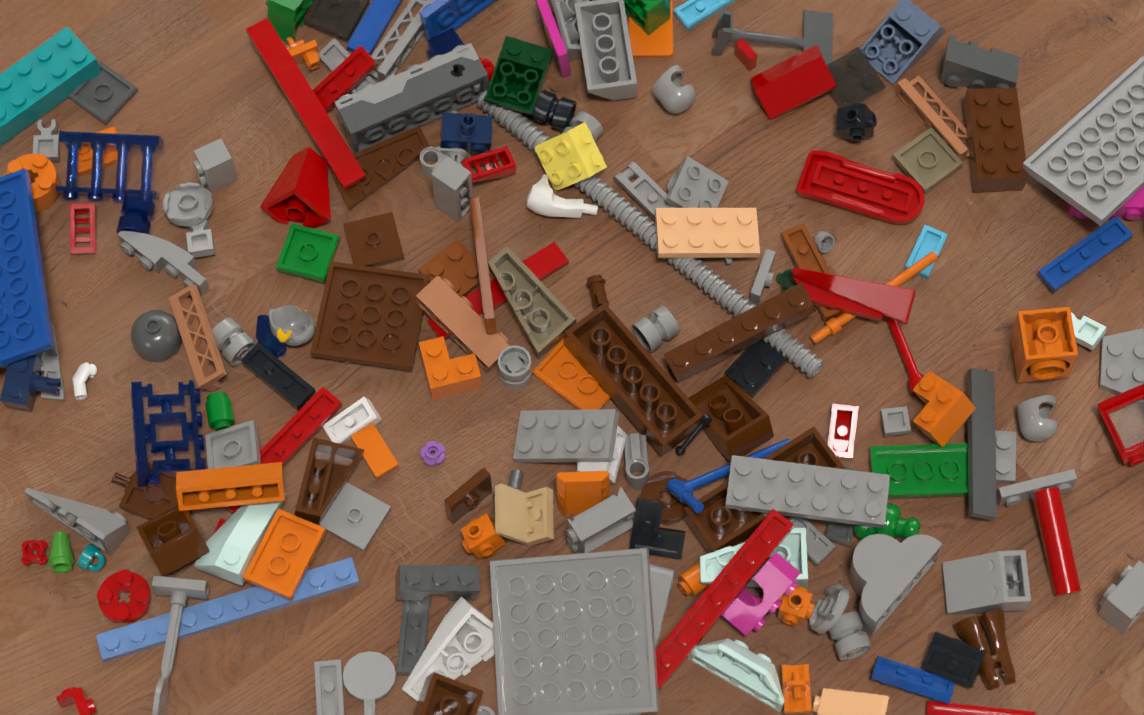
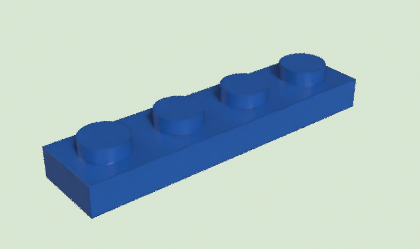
M1116 216L1038 271L1037 275L1052 293H1055L1132 239L1133 234Z

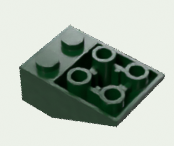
M506 36L484 101L532 115L551 66L553 49Z

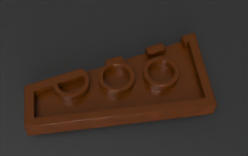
M417 126L354 153L353 156L365 173L366 179L346 190L343 189L329 165L328 167L350 210L418 160L421 151L430 146L420 126Z

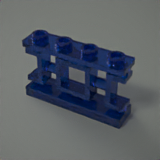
M189 380L188 384L178 382V394L153 395L152 384L142 386V382H131L137 487H148V482L159 484V472L206 469L205 458H200V450H204V437L198 434V427H202V413L196 410V404H200V390L195 389L194 380ZM184 395H188L190 422L186 421V412L172 413V406L184 405ZM143 397H147L148 407L161 406L162 413L149 414V424H145ZM180 424L182 440L156 441L155 425ZM188 441H192L194 469H190V459H176L175 452L188 451ZM146 443H150L151 453H165V460L152 461V471H148Z

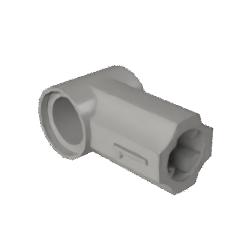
M632 433L626 437L624 445L626 480L631 488L643 489L650 478L646 435ZM634 471L643 472L641 476L632 475Z

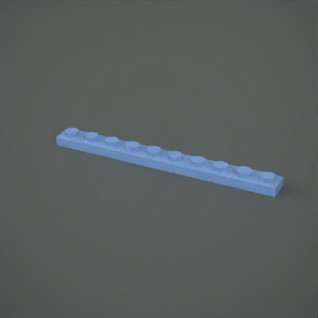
M350 557L306 571L292 601L255 586L183 608L178 640L359 585L360 582L353 559ZM170 613L96 635L102 660L108 662L165 644Z

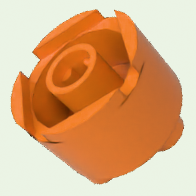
M44 154L23 155L8 164L6 175L24 168L30 173L35 212L44 211L55 203V199L61 193V182L53 163Z

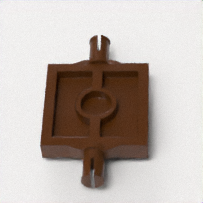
M141 460L137 470L130 478L117 472L112 477V483L125 487L124 496L119 504L120 509L151 520L178 505L176 473ZM188 510V512L194 514L195 510Z

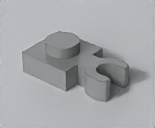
M55 119L51 120L49 128H43L42 120H38L37 127L41 135H34L33 154L41 153L51 162L59 161L60 137L59 135H54L58 129Z
M207 219L199 225L189 226L190 232L186 233L188 253L194 256V258L215 255L213 235L211 229H208Z

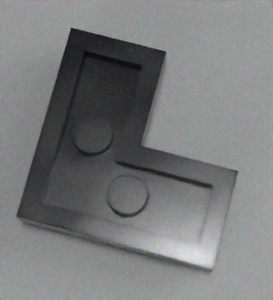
M637 498L630 549L648 548L649 554L682 559L686 531L660 527L663 501Z

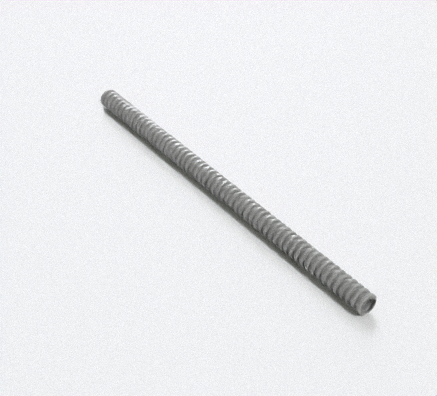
M487 90L483 92L478 99L477 106L483 108V111L488 113L489 116H493L496 122H500L502 127H505L509 132L511 131V134L517 136L519 141L523 140V144L528 145V148L534 150V153L537 155L535 146L551 139V137L545 136L544 131H540L537 126L534 127V123L528 122V118L522 117L523 115L520 112L484 101ZM596 174L574 184L576 188H580L582 193L586 192L587 197H592L593 202H598V206H604V211H610L609 214L615 216V220L621 221V225H627L629 231L633 230L635 236L639 235V239L645 240L644 243L651 245L650 248L656 250L657 253L656 224L654 221L650 222L648 216L644 217V213L638 212V208L632 207V203H626V198H620L621 195L618 192L614 193L615 190L609 188L607 183H603L601 178L597 179ZM663 258L664 260L668 259L670 265L674 264L676 270L680 269L681 274H686L687 279H692L693 284H698V288H704V293H710V298H716V302L718 304L722 303V307L724 309L728 308V312L730 314L734 313V317L757 306L755 304L751 305L749 299L745 300L743 294L739 295L737 289L733 290L731 284L727 285L725 279L721 280L719 274L715 275L714 270H708L709 266L703 265V261H697V258ZM782 329L764 338L765 343H770L772 348H777L776 351L778 353L782 352L784 358L788 357L790 363L794 362L796 368L800 367L802 373L806 372L808 378L814 377L823 366L824 360L817 359V354H811L812 351L805 349L804 344H799L798 339H793L792 334H787L786 329Z

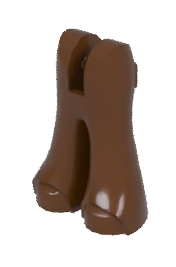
M1002 609L985 612L980 616L988 635L993 655L990 654L978 615L963 619L954 625L957 633L966 643L987 651L982 661L980 673L989 690L999 688V681L995 671L998 668L1006 686L1016 683L1015 670L1006 640L1005 616Z

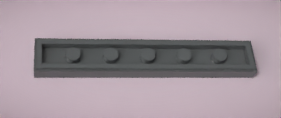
M970 368L967 371V397L976 409L968 417L969 516L994 520L997 518L994 372Z

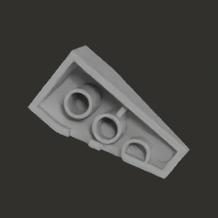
M30 488L24 491L30 502L109 556L113 555L130 533L126 524L127 519L118 512L112 514L103 508Z

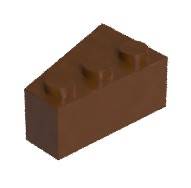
M313 437L294 515L319 525L343 486L362 460L364 449Z

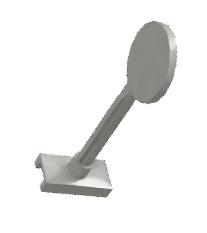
M153 576L152 588L155 595L171 596L170 605L172 607L161 665L162 677H160L156 686L152 715L167 714L169 698L168 680L173 670L182 611L186 606L187 598L208 600L209 588H206L207 581Z
M367 651L357 654L348 661L344 667L342 678L344 687L350 696L364 702V715H375V702L388 695L393 689L396 672L393 663L388 657L379 652Z

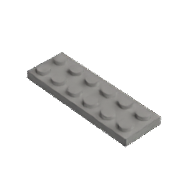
M732 455L725 508L770 513L775 509L784 516L884 528L890 475Z

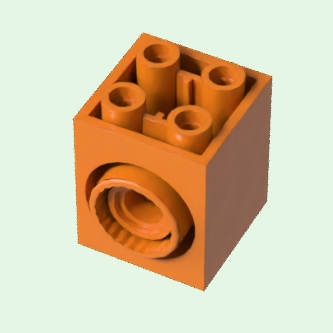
M1070 307L1018 311L1010 334L1017 382L1069 378L1078 356Z

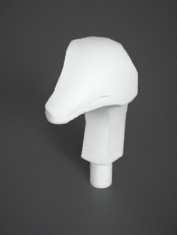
M545 174L542 175L538 183L531 187L526 200L527 208L536 214L547 217L581 218L582 213L596 215L598 205L586 204L583 202V199H565L555 195L550 188L548 175Z

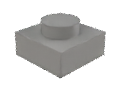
M907 406L881 409L880 414L884 437L910 434L911 427Z

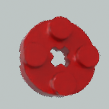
M123 569L107 577L101 584L97 592L99 607L104 616L113 623H135L142 619L150 609L151 589L141 575ZM121 593H131L128 603L125 601L118 602Z

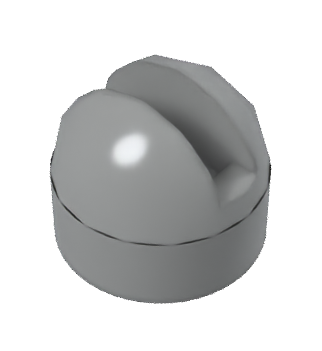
M819 231L816 236H813V241L821 253L829 252L835 244L834 236L826 231Z

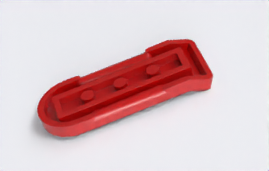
M812 150L809 152L796 188L797 193L802 198L815 199L895 225H904L916 220L921 214L925 203L923 189L914 179L847 160L844 156L827 151Z

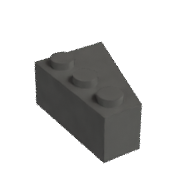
M949 34L940 83L950 87L962 86L971 89L1016 87L1020 64L1019 56L994 48L987 51L978 48V43L970 41L969 44L957 41L955 35Z

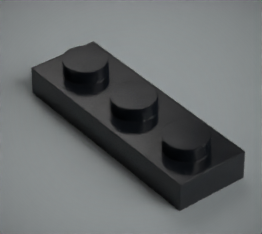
M259 342L241 359L242 365L298 411L316 393L310 384Z

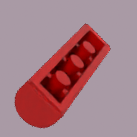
M1059 487L1035 491L1032 493L1054 597L1081 592Z

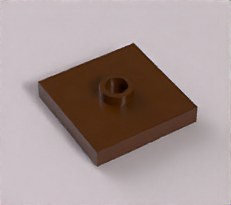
M392 212L343 224L354 265L377 267L405 260Z
M482 468L445 499L446 516L452 525L492 493L491 474L485 468Z

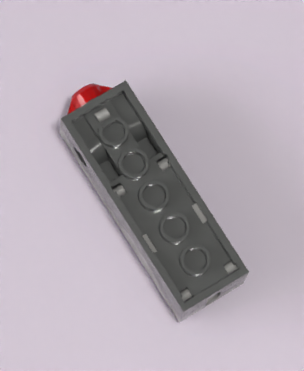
M471 43L459 45L451 52L444 55H436L429 61L420 65H413L400 74H392L379 83L366 85L356 93L343 95L335 101L338 124L354 154L417 126L421 128L442 119L443 112L450 113L453 110L458 112L476 104L482 93L488 90V81H491L495 68L489 59L478 57Z

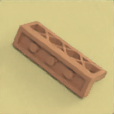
M918 75L910 82L906 78L898 82L895 95L925 129L928 130L932 127L962 161L968 159L969 149L961 141H967L966 128L924 80ZM916 85L924 91V97L914 88ZM930 105H936L940 109L939 115ZM945 122L952 123L955 126V133Z
M191 284L168 299L198 388L213 392L221 387L218 379L227 374L197 285Z

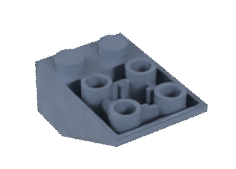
M900 0L856 54L894 85L932 49L946 32V29L911 0Z

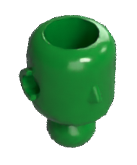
M887 503L884 528L854 524V533L862 540L874 534H884L894 539L898 536L905 540L913 535H919L921 522L916 518H902L900 508L897 505Z

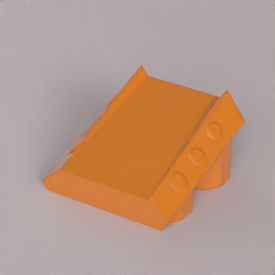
M608 471L559 472L556 475L558 510L565 518L568 515L581 514L610 497Z

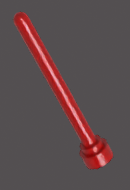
M885 316L910 376L908 388L912 396H917L913 389L924 376L918 371L899 322Z

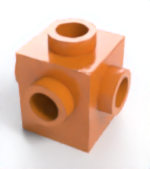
M487 513L478 519L470 521L468 525L460 529L464 540L461 542L468 554L474 553L479 560L492 555L497 549L507 544L504 537L496 533L495 521Z
M798 585L789 596L783 593L779 598L782 604L778 607L777 619L791 626L803 627L805 619H811L815 607V604L811 603L813 594L809 593L806 588Z

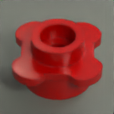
M26 540L22 543L23 557L21 562L25 566L31 563L44 565L47 562L45 550L48 548V544L45 540Z

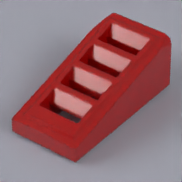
M508 146L461 160L462 166L471 172L472 183L514 175L517 168ZM501 160L502 163H503V166H500L499 163H498V161ZM489 162H493L495 168L492 169ZM480 164H484L487 171L483 172ZM471 165H475L477 174H473Z
M95 203L69 204L70 254H96L97 210ZM77 214H90V218H77ZM90 223V227L76 228V225ZM76 233H90V237H76ZM76 242H90V247H76Z

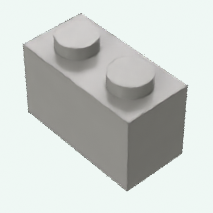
M221 138L194 150L196 160L193 161V164L197 171L196 175L201 185H207L210 192L238 180L232 158Z

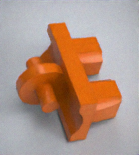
M291 36L286 38L288 45L285 47L297 65L305 62L308 70L320 67L319 50L315 40L304 44L303 39L294 42Z
M809 664L782 665V687L785 700L784 714L811 713Z

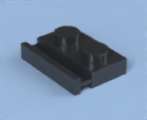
M760 340L749 346L725 371L724 376L726 375L742 391L753 399L786 364V358Z
M936 631L922 669L973 688L987 651Z

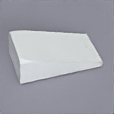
M362 397L325 423L323 428L332 442L343 444L351 439L350 435L371 423L375 426L382 419L371 401L366 397Z

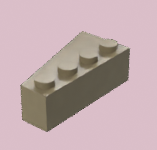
M506 246L488 262L489 271L538 359H540L564 338L565 331L576 324V318L514 252Z

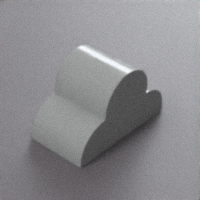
M874 534L867 536L858 543L854 550L849 570V581L853 590L861 597L857 612L864 626L862 630L868 636L873 637L935 564L943 545L940 541L928 535H913L900 543L891 536Z

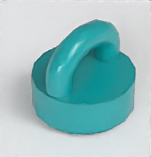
M88 544L82 552L77 565L85 571L89 569L97 572L104 567L105 557L97 546ZM95 557L99 560L97 565L92 564Z

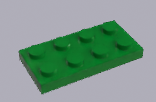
M968 443L946 444L944 447L938 444L870 446L871 473L890 475L888 499L969 496Z

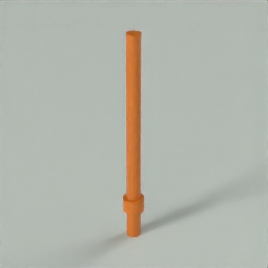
M934 251L930 252L885 285L901 286L938 260L937 254ZM843 313L837 318L832 317L824 323V327L810 336L811 341L816 345L830 334L835 335L842 330L841 327L855 318L856 315Z

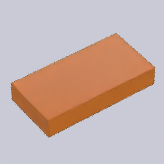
M373 423L350 435L356 448L364 449L363 459L376 480L399 468L398 462Z

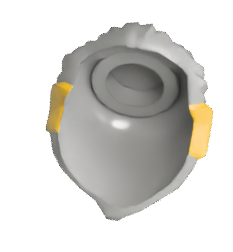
M284 305L268 311L272 334L281 343L298 346L308 342L314 336L315 326L313 318L307 310L301 312L297 306Z

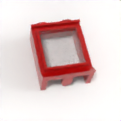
M1141 384L1097 404L1099 415L1124 467L1129 464L1136 466L1144 462V384Z

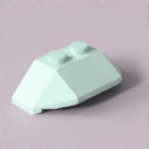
M726 638L697 645L688 656L690 661L781 713L785 700L775 665L771 663L772 660L761 653L756 655L749 651V647L739 640L732 641Z

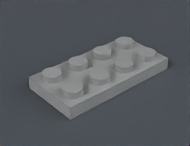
M616 409L521 411L513 459L517 463L612 462L619 412Z

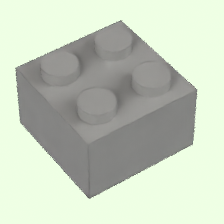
M1140 560L1134 567L1130 564L1120 575L1121 578L1116 584H1112L1103 595L1104 597L1099 602L1102 607L1098 615L1122 635L1144 611V563Z

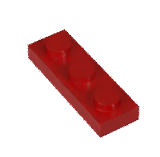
M361 45L313 89L327 113L335 106V101L348 94L379 65Z

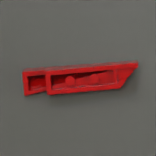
M793 267L791 279L796 284L802 282L814 305L880 322L884 315L903 324H908L915 290Z

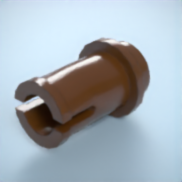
M593 275L587 278L586 287L590 289L593 308L597 309L604 303L608 306L609 301L604 287L606 280L602 278V275Z

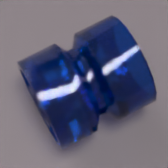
M126 196L122 203V216H120L118 221L117 234L120 231L150 234L151 223L149 221L153 219L155 203L142 196Z

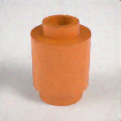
M700 561L678 576L680 580L677 583L678 587L686 596L690 594L692 597H695L710 586V584H701Z

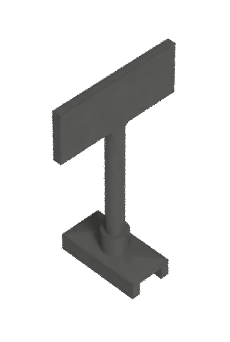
M723 10L712 32V37L717 38L711 50V55L719 56L723 53L728 41L737 42L741 38L751 42L797 47L803 51L817 44L832 74V13L804 10L803 38L743 31L739 27H733V11Z

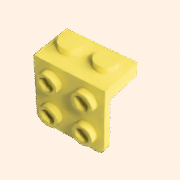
M586 122L535 146L539 160L555 190H560L582 181L607 168Z

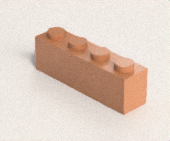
M437 275L416 295L415 303L468 355L475 353L478 365L488 373L498 363L500 352L510 346L508 338L501 332L486 333L484 315H478L472 309V303L466 297H460L454 291L455 287L448 279L444 278L442 280Z

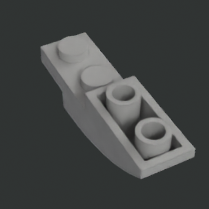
M120 231L118 233L121 249L129 256L134 254L138 257L139 263L145 269L150 270L152 268L158 274L165 269L173 278L178 276L183 280L182 283L185 287L191 284L197 285L199 294L202 296L209 290L206 278L195 270L197 264L194 256L184 249L149 234L132 231Z

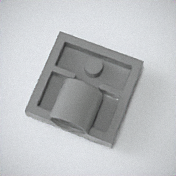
M687 156L682 160L679 170L672 175L667 184L669 192L665 201L676 208H718L729 181Z

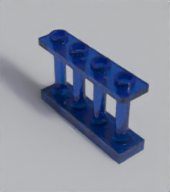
M59 131V142L66 145V149H68L66 186H56V192L62 194V198L78 199V195L88 196L87 199L100 201L103 200L104 196L112 197L113 201L127 202L128 198H137V202L152 203L153 199H159L160 194L157 191L151 190L153 153H156V149L163 150V139L160 136ZM81 146H91V150H93L91 188L76 187L78 150H81ZM106 147H116V151H118L116 189L101 188L103 151H106ZM131 148L141 149L140 152H143L140 190L126 189L128 152H131Z

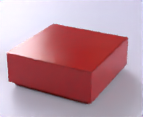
M741 38L735 42L734 55L750 72L756 68L757 54Z

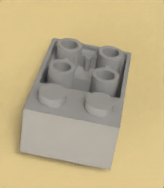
M1026 550L997 551L942 563L947 614L985 613L997 609H1002L1003 612L1027 611L1031 602Z

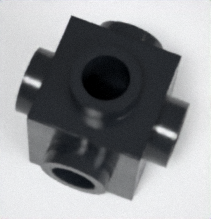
M855 103L848 107L837 108L836 131L845 141H862L865 138L874 137V127L877 125V118L875 113L866 104Z

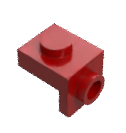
M82 687L67 688L61 692V695L56 697L61 708L76 704L79 715H93L97 713L93 699H87Z

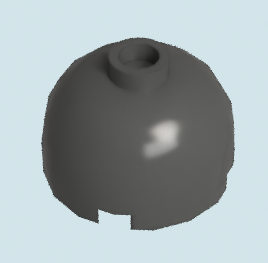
M151 310L143 313L135 320L131 328L133 347L138 355L146 361L164 362L166 358L176 355L182 346L183 341L175 318L170 313L162 310Z

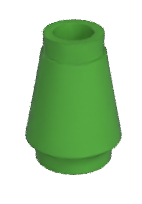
M56 532L53 534L48 564L51 566L52 571L65 573L72 569L75 561L68 533Z

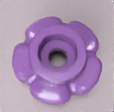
M429 441L425 444V447L421 448L420 456L427 465L436 466L444 461L446 450L441 443Z

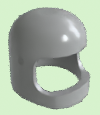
M678 65L668 69L652 87V93L668 112L675 114L686 111L696 98V92L692 85L688 84L681 87V80L685 73ZM677 73L675 79L672 82L671 78L673 74Z
M1043 395L1018 404L1017 411L1020 430L1023 437L1027 440L1034 442L1045 441L1052 438L1057 432V421L1048 419L1050 412L1057 408L1054 396ZM1042 403H1049L1046 407L1039 409Z

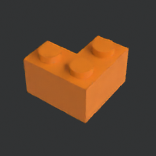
M444 336L419 342L420 355L432 400L482 388L481 374L475 353L450 359Z
M930 370L913 389L926 405L913 422L926 437L941 447L946 445L976 409L962 391Z

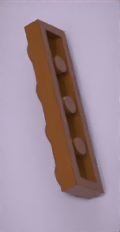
M804 223L781 232V238L797 268L830 274ZM817 306L824 322L844 313Z

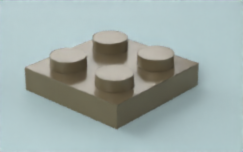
M932 127L892 156L894 162L903 172L918 182L924 194L962 168L964 163Z

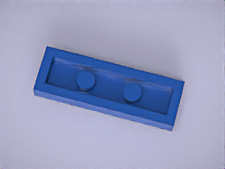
M878 656L871 678L882 684L896 686L909 693H917L934 701H942L948 704L950 703L955 686V681Z

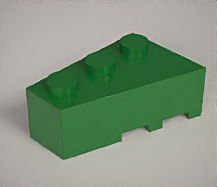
M266 0V6H268L267 18L283 42L287 43L286 38L290 36L293 41L296 40L294 37L295 30L298 25L304 26L306 23V19L303 18L309 7L314 9L319 0Z
M624 0L626 14L648 36L670 19V0Z

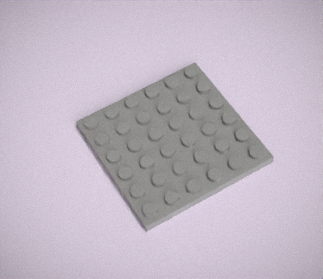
M648 548L490 561L498 715H622L659 712Z

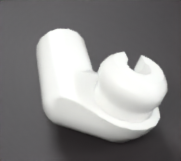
M88 362L81 364L72 377L76 400H83L88 397L85 382L88 377L93 378L97 374L95 364H89Z

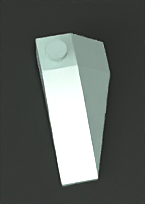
M283 501L241 505L205 542L210 552L196 560L194 568L243 586L245 582L243 575Z
M793 528L769 559L776 552L801 572L794 580L798 583V586L808 588L806 528ZM744 543L733 547L728 546L700 556L701 584H711ZM753 578L746 585V587H761Z

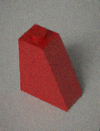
M310 147L294 154L265 197L260 208L275 221L283 224L293 221L303 223L302 226L315 228L330 220L327 162Z

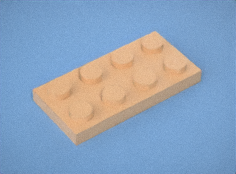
M756 208L655 209L658 258H754L760 255Z

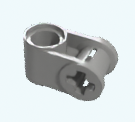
M427 147L420 153V171L425 177L432 178L431 170L435 164L430 165L425 163L426 161L442 162L448 156L462 166L461 160L468 158V153L460 148Z

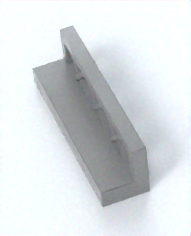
M411 0L372 54V58L377 63L383 62L377 72L372 71L369 74L373 79L381 82L389 75L398 72L424 35L420 14L418 12L413 18L412 10L418 5L422 7L420 9L422 11L426 5L433 3L435 0ZM409 25L402 36H399L398 30L400 27ZM396 43L390 53L386 55L385 48L389 44Z

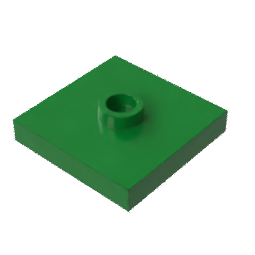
M291 223L276 270L325 283L330 261H333L340 242V235Z

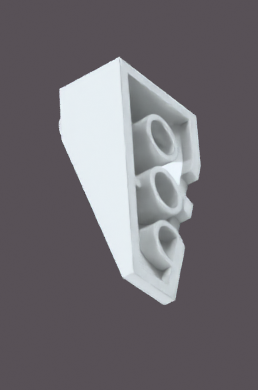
M460 597L443 618L404 684L403 691L418 701L426 677L433 672L455 680L462 674L463 676L471 672V668L482 660L485 662L495 654L493 622L463 597Z

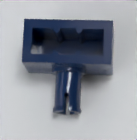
M443 112L440 148H460L474 155L490 151L493 116Z
M37 355L8 364L0 401L6 407L32 411L36 391L58 395L60 389H57V387H61V379L40 376L43 361Z

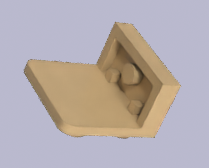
M504 484L495 486V531L498 535L528 546L554 539L553 489L544 487L525 493Z

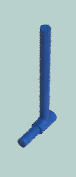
M787 438L745 457L763 459L790 442V439ZM731 463L687 482L673 478L667 483V490L682 503H686L696 513H700L703 511L704 505L692 495L693 490L730 475Z

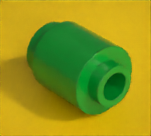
M214 392L209 394L205 402L209 427L219 431L234 425L235 420L231 399L227 396V393Z

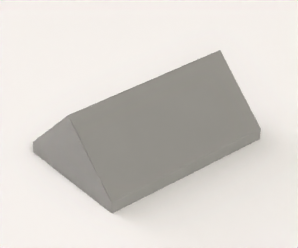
M550 0L556 25L567 50L569 62L583 59L574 3L587 2L589 0Z

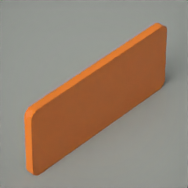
M670 0V19L649 36L629 17V36L633 58L672 57V0Z

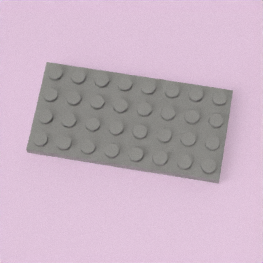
M1144 55L1023 162L1022 168L1029 175L1100 226L1144 187Z

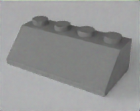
M595 0L574 3L588 93L610 100L637 97V79L624 0Z

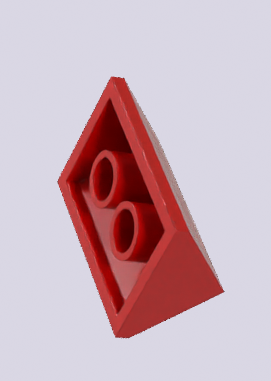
M817 44L751 77L754 90L770 120L838 87Z

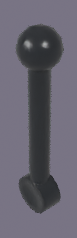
M709 414L703 415L701 423L681 446L676 447L677 455H684L685 449L702 428L712 422Z

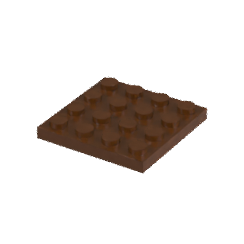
M330 261L310 352L311 357L412 371L424 311L415 303V298L430 283V275Z

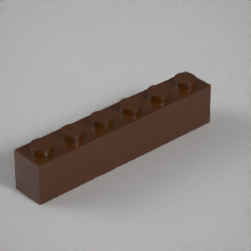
M801 282L665 353L664 356L674 376L680 383L816 312V309Z

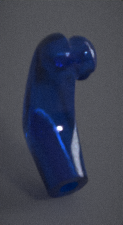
M257 316V342L274 356H283L286 352V345L281 343L271 333L269 316Z

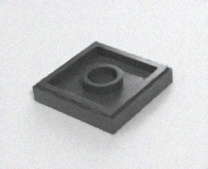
M100 61L98 64L102 73L90 82L88 79L71 92L68 97L106 126L138 92V88Z

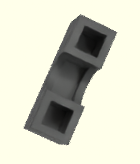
M399 565L395 574L396 600H423L428 595L444 594L448 595L449 601H458L460 597H463L466 601H475L480 592L479 566Z

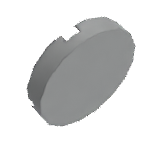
M189 182L180 184L171 193L169 191L163 200L165 216L177 226L188 227L197 225L205 221L211 215L214 208L211 192L199 183Z
M840 583L828 588L825 591V594L828 596L824 600L820 598L815 604L809 624L811 629L819 634L828 631L837 622L847 606L850 597L849 590Z

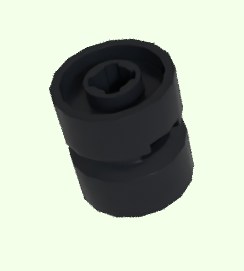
M543 90L535 104L532 119L543 124L551 122L552 127L563 131L566 127H570L569 122L575 115L577 102L565 97L559 100L556 94Z

